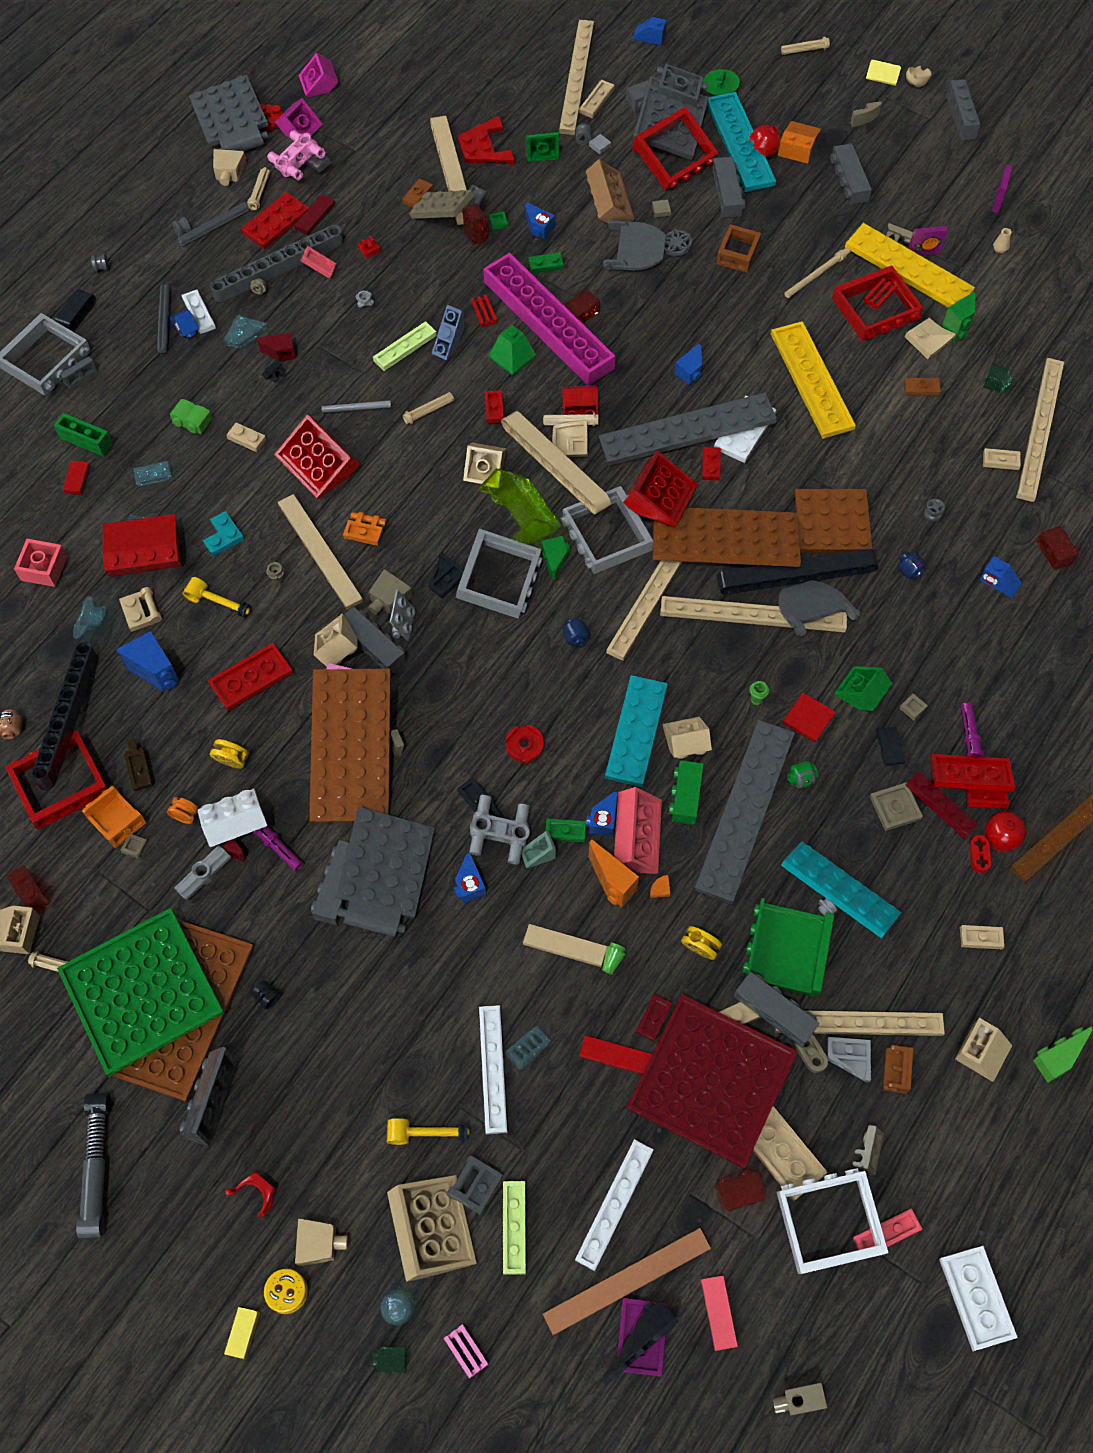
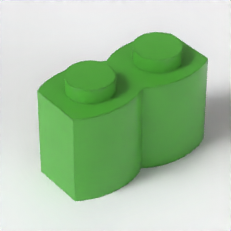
M181 399L170 413L172 423L175 426L187 428L190 432L202 434L213 419L208 409Z

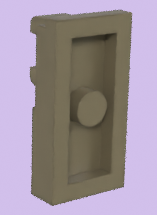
M889 223L886 236L889 238L894 236V241L898 242L899 239H902L905 244L910 245L913 232Z
M868 1125V1130L863 1138L865 1149L855 1150V1153L858 1156H862L863 1159L860 1162L853 1161V1165L856 1168L866 1170L871 1175H876L884 1133L877 1126Z

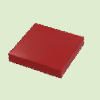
M802 693L782 724L816 743L835 715V711Z

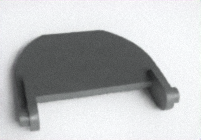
M615 219L609 221L608 228L621 231L617 260H604L602 266L605 270H642L653 267L663 261L666 235L661 230L641 222L619 221Z
M811 580L784 588L779 595L778 605L780 612L795 629L796 635H806V628L803 623L842 611L851 620H856L860 616V611L855 609L840 591L822 582Z

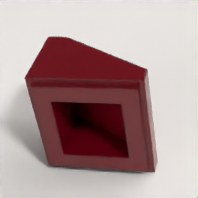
M235 840L226 841L224 850L230 857L245 862L244 853Z

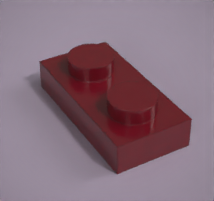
M653 994L635 1033L655 1042L672 1003Z

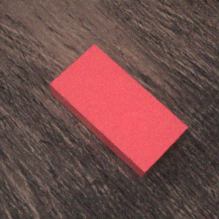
M309 246L306 247L300 260L327 278L332 276L337 264Z

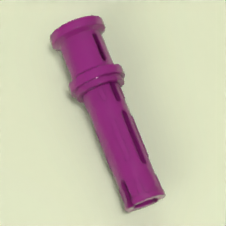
M969 702L963 703L961 710L966 733L964 743L967 745L968 750L966 756L984 757V751L981 749L982 738L977 732L973 704Z
M268 823L266 827L253 831V834L264 842V846L272 848L294 872L302 868L304 863L280 840L279 834L273 832L268 827ZM281 850H283L291 859H289Z

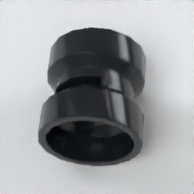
M266 980L260 982L251 992V996L255 1000L260 1001V1005L264 1010L271 1008L280 998V994L272 990L271 985Z

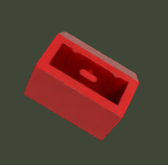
M597 386L562 387L563 415L598 414Z

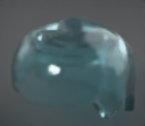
M399 1287L389 1291L383 1297L380 1305L382 1318L388 1324L395 1326L408 1322L416 1309L414 1295L407 1289Z

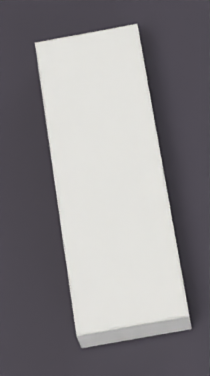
M198 290L183 294L182 299L187 309L190 310L199 328V333L202 334L216 329Z

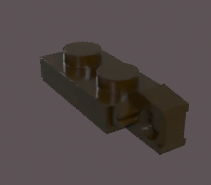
M135 738L128 739L129 750L125 751L124 757L133 791L153 786L145 751L142 747L138 748Z

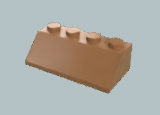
M598 159L586 170L587 181L590 184L598 218L606 223H609L612 219L632 222L635 218L621 173Z

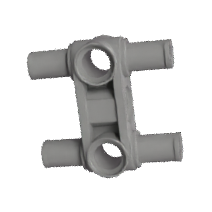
M480 795L477 812L473 814V820L470 824L472 841L469 853L480 856L484 839H490L511 845L508 863L519 864L522 848L526 845V840L530 834L527 823L530 806L519 804L516 819L514 821L491 816L489 809L492 797ZM481 821L485 829H479L476 822ZM515 830H520L523 837L518 838L515 835Z

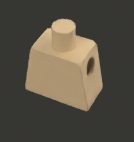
M214 149L213 168L216 179L224 186L229 185L230 181H239L246 166L244 151Z
M298 1219L295 1264L298 1266L333 1261L335 1250H347L348 1236H336V1227L334 1225Z

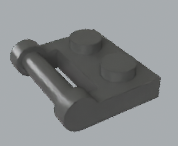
M468 1156L464 1169L453 1187H450L446 1194L451 1199L462 1203L480 1215L503 1175L473 1156ZM473 1169H476L479 1173L466 1195L461 1193L460 1191Z

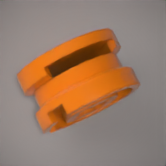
M174 797L171 802L172 806H169L167 814L182 823L192 824L193 816L197 814L199 808L191 801L184 798L177 800L178 797Z

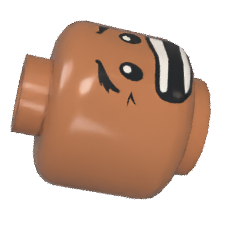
M4 710L0 713V735L2 738L13 739L21 734L23 719L17 711Z

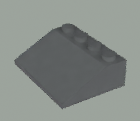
M225 1047L211 1051L208 1058H205L203 1061V1073L201 1078H198L195 1083L194 1090L196 1093L194 1098L190 1099L188 1103L187 1118L182 1121L180 1126V1136L187 1141L210 1146L238 1064Z

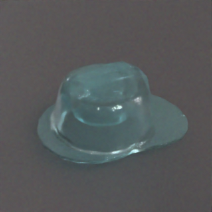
M88 596L83 602L81 612L73 630L75 639L80 638L85 630L98 628L104 620L106 608L94 603L91 596Z

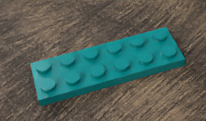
M630 676L605 779L643 787L668 683Z
M803 841L781 864L782 867L881 939L901 914L894 906L890 905Z

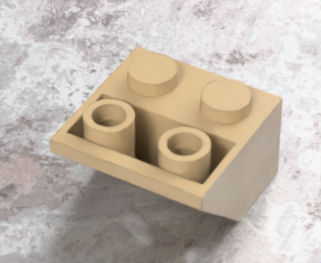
M10 906L0 910V951L30 954L40 917L33 908Z
M979 1018L971 1027L955 1060L993 1082L1012 1045L998 1028Z

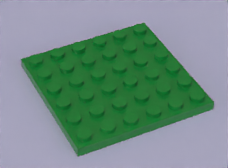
M171 908L57 968L108 1077L225 1014Z

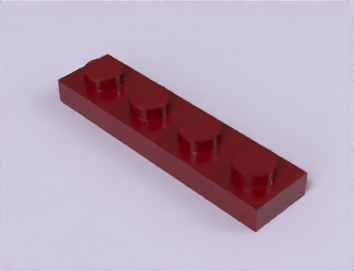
M918 771L905 785L962 838L966 839L978 826L973 819L942 791L934 787V784L921 772Z

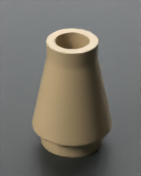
M1002 229L994 241L993 246L996 252L1004 253L1010 248V229Z

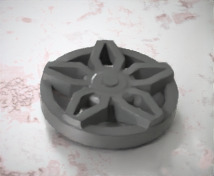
M677 229L667 233L665 245L669 247L668 249L665 247L664 252L671 256H680L687 253L692 247L691 235Z

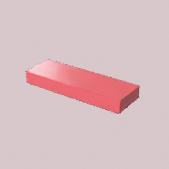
M912 1208L880 1224L887 1247L922 1230ZM870 1229L853 1237L858 1250L875 1246Z
M724 1276L701 1279L714 1351L738 1347Z

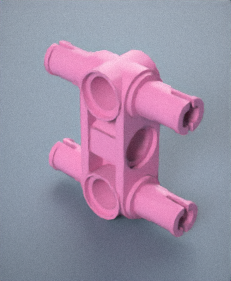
M293 130L290 133V138L294 142L280 156L270 152L267 158L284 177L292 176L296 180H300L303 177V173L299 168L313 154L321 159L326 153L312 139L309 133L300 134Z

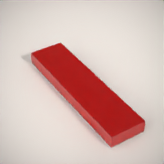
M589 1036L584 1037L579 1055L580 1058L641 1075L652 1056L650 1053Z

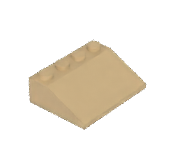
M456 1175L401 1184L387 1192L406 1282L477 1264L463 1204L451 1199L446 1194L449 1188L455 1184L457 1180Z

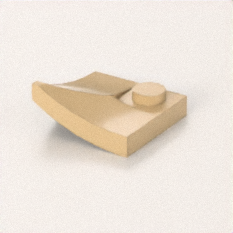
M928 318L908 331L905 338L929 359L945 347L956 334L942 328L932 319Z
M587 421L569 422L553 426L552 443L567 457H588Z

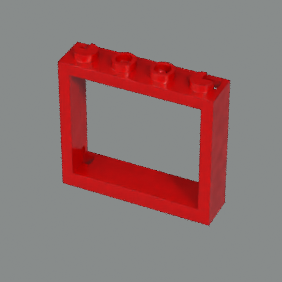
M686 106L637 135L632 143L665 191L669 188H675L682 180H688L691 174L699 173L703 170L704 166H710L713 163V158H716L718 155V151ZM683 121L706 155L670 177L647 145V142Z
M892 265L834 287L832 300L861 341L872 339L879 334L887 333L897 327L900 328L905 324L915 322L920 319L923 306ZM885 278L886 282H892V286L894 284L897 285L895 293L908 311L866 327L847 299L873 289Z
M78 731L72 734L67 750L77 745L79 746L97 783L35 813L17 775L34 767L39 750L33 751L28 756L15 760L5 767L37 830L85 807L88 803L99 797L104 790L108 789Z

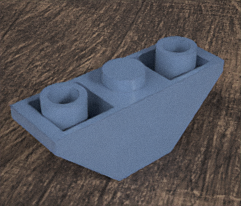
M447 305L432 351L433 355L448 360L460 343L464 330V314L462 310Z

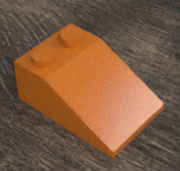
M791 121L781 138L778 156L808 164L821 129Z
M591 840L589 842L588 857L606 896H608L607 899L613 905H619L622 908L637 891L639 876L599 844Z

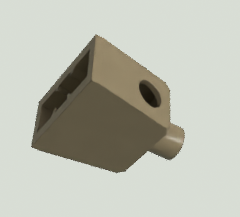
M384 569L369 591L370 599L373 602L368 607L369 610L375 615L381 609L391 614L396 590H399L409 601L413 597L411 587Z
M822 1383L785 1390L786 1396L773 1398L775 1412L789 1411L790 1416L827 1409ZM802 1396L803 1405L795 1406L793 1398Z

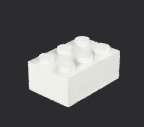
M254 789L244 790L238 795L225 797L217 803L206 804L198 809L201 826L210 847L267 826Z

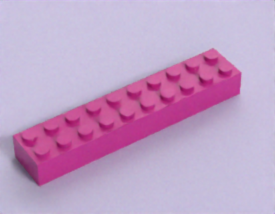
M508 253L483 269L484 283L587 385H591L615 369V355L513 255Z

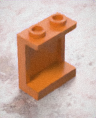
M114 786L104 790L99 797L88 803L82 810L86 818L115 849L129 835L134 834L146 824L142 815L119 794Z

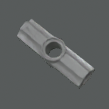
M217 846L204 860L195 863L192 871L174 889L188 901L203 885L209 884L213 880L214 874L231 859L230 855L222 847ZM207 870L206 874L199 876L201 871Z

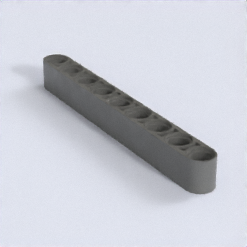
M338 225L326 227L212 281L210 288L214 300L224 302L251 289V281L256 278L266 282L304 264L300 260L307 246L322 255L340 247L343 244L341 227Z

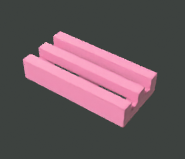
M463 1324L444 1338L469 1379L488 1365ZM459 1333H463L482 1362L479 1366L460 1339ZM451 1339H456L474 1367V1370H469L451 1342Z

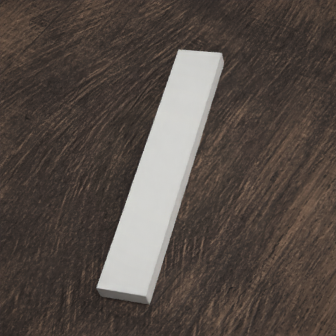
M500 1005L479 1007L485 1130L486 1134L507 1133Z
M634 1139L575 1261L593 1271L596 1270L654 1149Z

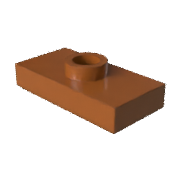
M419 178L402 198V203L413 208L426 192L432 191L433 184Z
M939 378L904 379L905 396H939L941 393Z

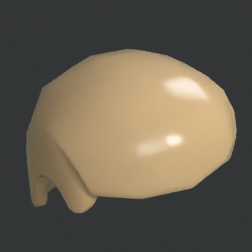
M921 66L916 68L909 67L906 72V79L911 85L921 87L929 81L932 73L928 68L924 71L921 70Z

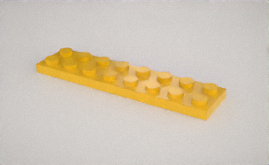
M865 223L857 229L845 244V248L850 249V251L881 269L892 265L905 283L946 307H950L975 289L974 286Z
M803 321L772 329L771 336L822 439L855 430L856 425Z

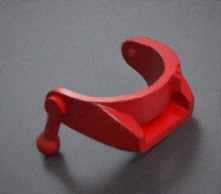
M254 1172L246 1177L238 1186H235L233 1189H226L225 1194L231 1196L232 1194L236 1195L246 1184L258 1187L264 1198L263 1207L258 1217L263 1218L273 1205L276 1188L270 1185L257 1172Z

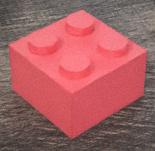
M26 539L14 570L21 581L55 587L68 556L62 545Z

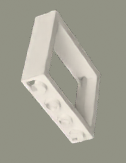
M858 1168L845 1171L846 1176L837 1177V1173L824 1176L825 1181L816 1182V1179L813 1178L802 1181L803 1186L795 1187L794 1183L781 1186L782 1191L777 1192L798 1274L888 1253L865 1171L859 1172ZM857 1181L875 1246L804 1263L786 1197Z

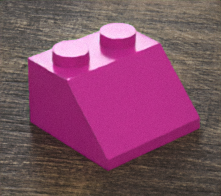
M318 53L313 56L298 75L306 97L329 93L338 83L331 60Z
M303 98L293 103L275 121L281 131L288 137H290V133L293 130L300 134L309 133L312 136L322 126V122Z

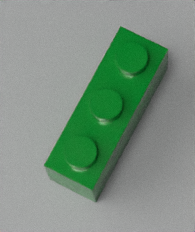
M65 413L54 424L60 439L104 457L113 445L108 431Z
M680 760L679 767H675L674 778L677 779V784L672 786L671 796H674L675 799L674 803L670 802L669 814H672L673 822L695 825L703 771L702 763Z

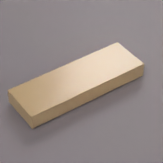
M601 80L579 108V113L593 118L614 91L615 85Z

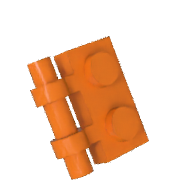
M352 512L350 518L355 521L348 520L343 533L344 539L378 546L383 534V527H379V525L386 526L387 519L374 515V517L365 515L363 512Z

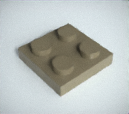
M907 782L872 793L869 796L885 831L919 821L923 817L911 790L905 786Z

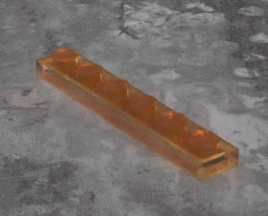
M1093 795L1089 796L1014 863L1010 870L1025 883L1093 822Z

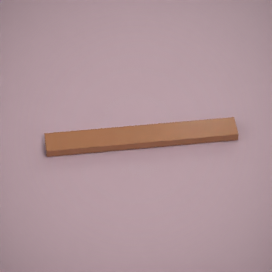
M699 1228L543 1313L545 1321L554 1336L709 1251L711 1247Z

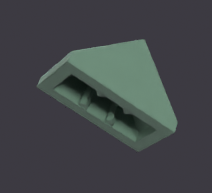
M545 831L522 848L521 855L526 868L555 859L556 849L549 831Z

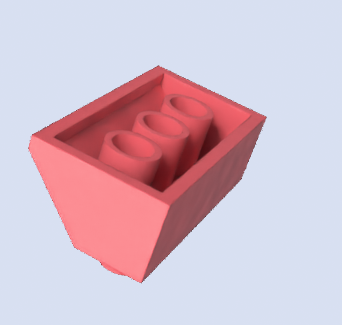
M637 787L618 792L614 857L632 872L657 874L662 800Z

